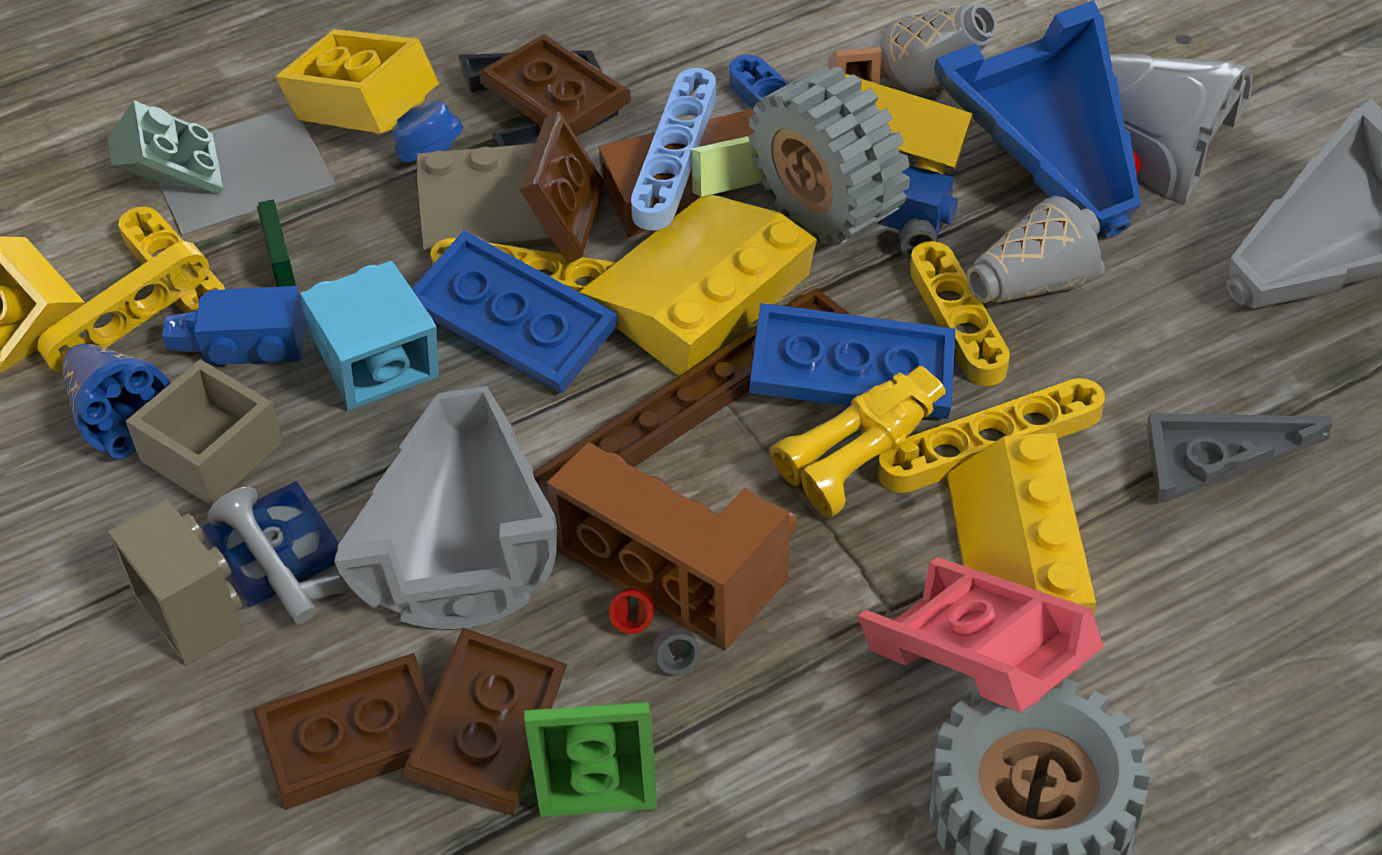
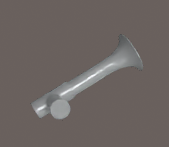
M240 487L231 490L221 496L211 506L207 519L214 525L227 524L238 533L268 577L269 584L296 624H303L314 617L317 610L311 602L312 600L347 592L348 584L339 573V570L333 571L330 575L299 583L291 570L279 558L254 518L252 507L258 497L256 489Z

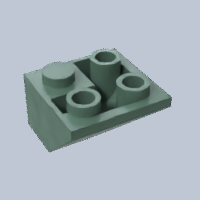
M133 100L108 136L111 166L152 182L219 194L223 189L213 134L200 124L187 123L169 115L159 107H149Z

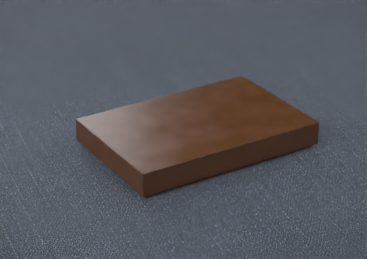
M545 33L479 72L480 83L540 126L543 125L545 117L559 112L563 115L575 136L580 135L631 103L630 89Z
M557 112L545 117L519 190L566 261L570 263L583 256L605 181L563 115Z
M462 627L405 766L403 778L513 816L532 765L524 711L552 709L568 664Z
M415 653L252 709L285 810L406 766L432 703L431 694Z

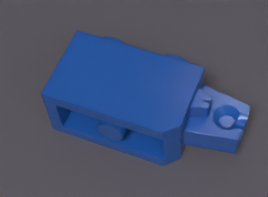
M298 286L210 290L200 297L197 311L166 316L162 330V338L166 350L200 352L203 361L210 365L301 361L306 321L304 319Z

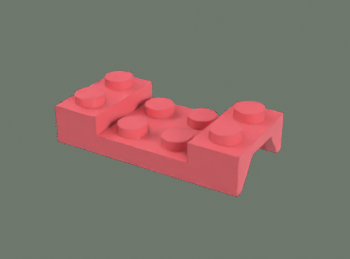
M938 557L929 563L923 599L898 618L891 620L868 610H864L857 615L871 652L905 666L912 661L924 657L974 677L981 697L1019 713L1039 702L1044 694L1068 675L1079 670L1083 663L1104 647L1091 608Z

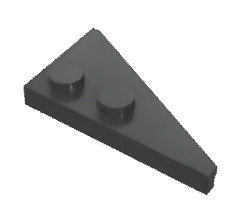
M1149 413L1146 427L1156 500L1158 503L1168 502L1326 441L1330 437L1333 425L1331 416Z

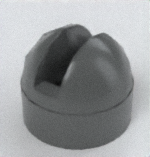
M910 219L900 229L899 241L901 250L908 258H911L912 251L918 244L929 241L938 242L936 231L928 220ZM917 235L916 242H911L912 237Z
M672 626L657 634L653 643V654L664 672L670 675H682L691 671L698 663L700 647L688 630ZM676 640L682 656L673 659L668 644Z

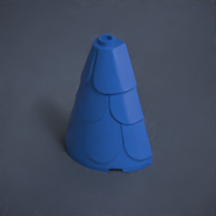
M1094 0L1055 14L1042 39L985 59L976 43L936 58L934 64L935 75L950 97L964 111L972 113V119L992 136L997 145L1034 176V183L1050 197H1065L1080 210L1090 209L1099 221L1100 231L1097 235L1104 234L1106 238H1111L1130 227L1131 222L1129 219L1141 205L1130 132L1124 128L1117 77L1113 74L1104 19Z

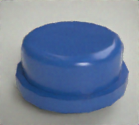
M431 101L403 114L397 120V124L390 130V133L397 144L395 151L400 160L411 162L417 160L418 153L446 151L452 145L451 142L461 133L463 125L457 115L451 114L443 101Z

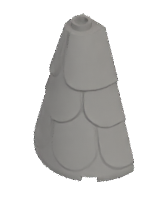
M1110 54L1113 74L1117 77L1124 128L1130 132L1132 150L1141 161V170L1137 174V180L1164 198L1185 205L1201 180L1210 141L1221 124L1234 127L1248 105L1252 90L1253 72L1249 70V66L1229 61L1151 57L1145 54Z
M1372 99L1365 102L1361 107L1354 109L1318 156L1312 157L1282 199H1275L1230 258L1229 280H1227L1226 285L1230 295L1238 304H1246L1248 307L1255 309L1335 292L1344 284L1382 277V109Z
M483 386L437 393L399 446L400 453L374 487L371 498L339 543L334 562L339 573L354 593L374 609L381 604L400 613L399 621L435 629L472 628L496 622L515 613L530 602V594L541 583L546 584L555 563L557 524L553 510L534 479L532 467L518 446L513 427L488 387Z

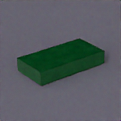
M271 199L258 202L257 210L277 287L296 286L275 201Z

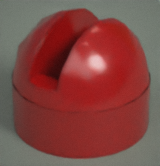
M626 588L620 591L612 600L609 608V615L613 625L621 632L627 634H636L645 630L651 623L655 613L652 598L648 593L639 588ZM631 596L639 598L637 622L628 621Z

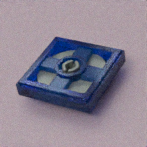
M297 481L257 499L252 507L254 518L279 558L291 570L299 583L336 565L334 561L338 552L339 542ZM207 523L201 526L211 548L217 547L224 556L232 573L229 577L249 608L276 595L263 569L243 539L233 528L227 524L214 525Z

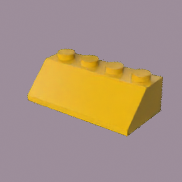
M1056 433L1003 436L948 472L947 483L963 566L1089 607L1094 615L1096 599Z

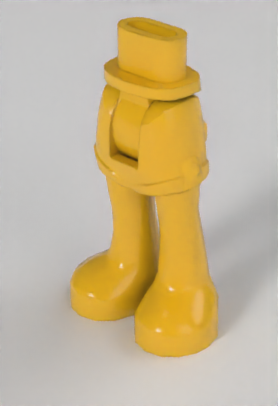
M918 366L907 375L897 373L892 377L893 381L889 380L876 385L862 395L853 398L851 405L835 418L802 435L784 438L770 447V457L781 476L792 486H799L802 483L811 504L825 518L831 519L845 506L843 486L845 480L870 459L887 450L897 449L905 443L906 437L919 425L923 417H927L932 413V404L946 394L943 384L923 366ZM860 429L863 433L828 457L817 461L830 448Z

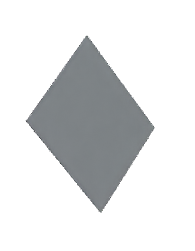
M291 107L211 131L223 189L219 194L159 183L182 236L257 212L258 202L274 199L275 205L337 185L303 121L297 120Z

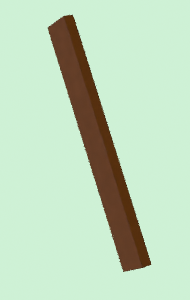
M814 288L787 306L849 315V312L817 288ZM757 326L533 471L534 479L549 505L547 482L588 442L605 452L616 453L628 465L635 467L748 392Z

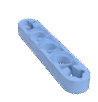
M702 68L687 69L681 72L675 80L631 196L632 219L642 229H663L670 225L674 219L692 169L691 149L700 146L716 101V78L708 70ZM697 90L696 97L690 96V94H693L694 91ZM681 115H692L696 117L691 120L676 119L677 116ZM669 144H683L686 146L678 150L665 148ZM660 173H670L675 176L668 180L653 178V176ZM653 197L658 198L659 203H656L654 205V208H651L653 205Z

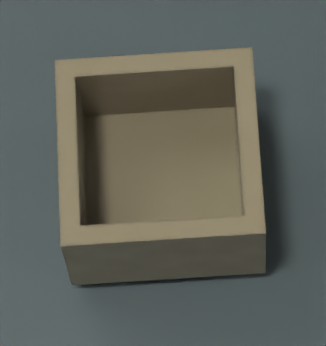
M201 359L126 420L140 461L210 506L230 491L284 443L273 402Z
M166 499L108 531L135 599L185 666L243 633L236 612L243 607L241 600L230 582L225 580V578L232 575L230 567L217 547L214 546L209 550L206 549L202 543L205 541L203 533L189 513L180 516L169 500Z

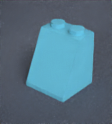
M392 260L380 265L365 266L355 274L332 282H320L310 290L300 293L304 319L347 411L439 377L436 325Z

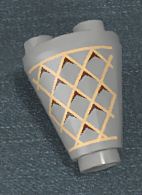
M979 3L899 18L885 28L880 39L882 51L881 71L886 72L893 85L899 91L931 100L945 90L934 72L936 58L976 43L982 51L997 32L996 17L988 6Z
M1052 196L1040 202L976 259L973 267L968 269L967 281L972 293L983 303L989 301L998 303L1079 288L1102 277L1105 273V266L1101 259V251L1096 236L1100 231L1096 215L1088 208L1080 210L1065 197Z

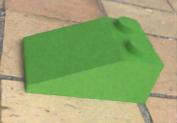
M649 702L524 711L540 817L657 809L654 745Z

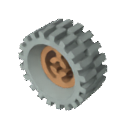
M828 66L819 67L756 103L752 109L755 115L749 119V127L755 133L749 135L750 147L758 152V155L753 157L756 169H763L766 178L761 181L766 191L772 189L777 198L774 200V204L781 212L786 209L790 213L789 219L799 227L803 225L804 230L813 237H819L821 244L829 246L834 243L836 246L846 242L897 211L907 198L903 191L910 187V177L902 173V171L909 168L908 156L899 153L898 147L904 144L900 132L892 133L888 122L892 121L893 118L887 108L880 112L875 105L878 96L871 89L863 92L861 90L862 80L852 74L845 78L844 69L834 67L829 70Z
M1066 678L1063 680L1061 690L1052 688L1042 696L1039 702L1028 707L1022 713L980 696L978 688L972 691L971 705L969 706L963 700H960L951 709L950 723L943 722L938 734L930 790V815L932 823H939L937 839L944 851L956 846L955 855H1129L1148 791L1146 790L1150 779L1149 762H1142L1145 746L1140 734L1127 738L1131 721L1122 710L1109 717L1105 713L1108 698L1095 690L1088 700L1077 696L1080 683ZM1038 770L1047 774L1036 819L1025 817V812L1033 786L1035 771Z

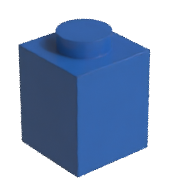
M909 165V168L902 171V173L910 177V187L903 191L907 198L897 211L884 218L883 226L900 231L904 223L910 219H925L931 223L938 236L943 225H950L956 214L958 198L952 197L954 177Z

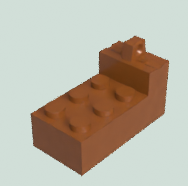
M590 442L547 482L550 507L555 514L557 524L556 550L623 590L626 588L644 590L652 598L656 610L724 651L727 650L789 579V540L797 529V516L777 506L775 503L763 501L759 495L746 488H743L729 505L717 515L704 503L688 499L669 488L660 478L642 473L628 465L616 453L605 452Z

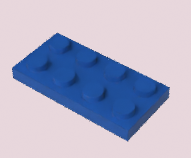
M466 230L461 232L412 288L434 322L560 394L566 390L619 324L617 313Z
M760 303L749 393L850 406L853 398L862 395L876 385L889 380L893 381L892 377L897 373L907 375L918 366H923L943 384L946 390V394L932 404L933 411L927 417L948 419L952 406L956 329Z

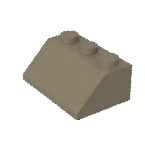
M536 143L417 154V186L425 256L431 254V249L437 242L447 238H457L463 230L488 243L521 248L556 245L519 190Z

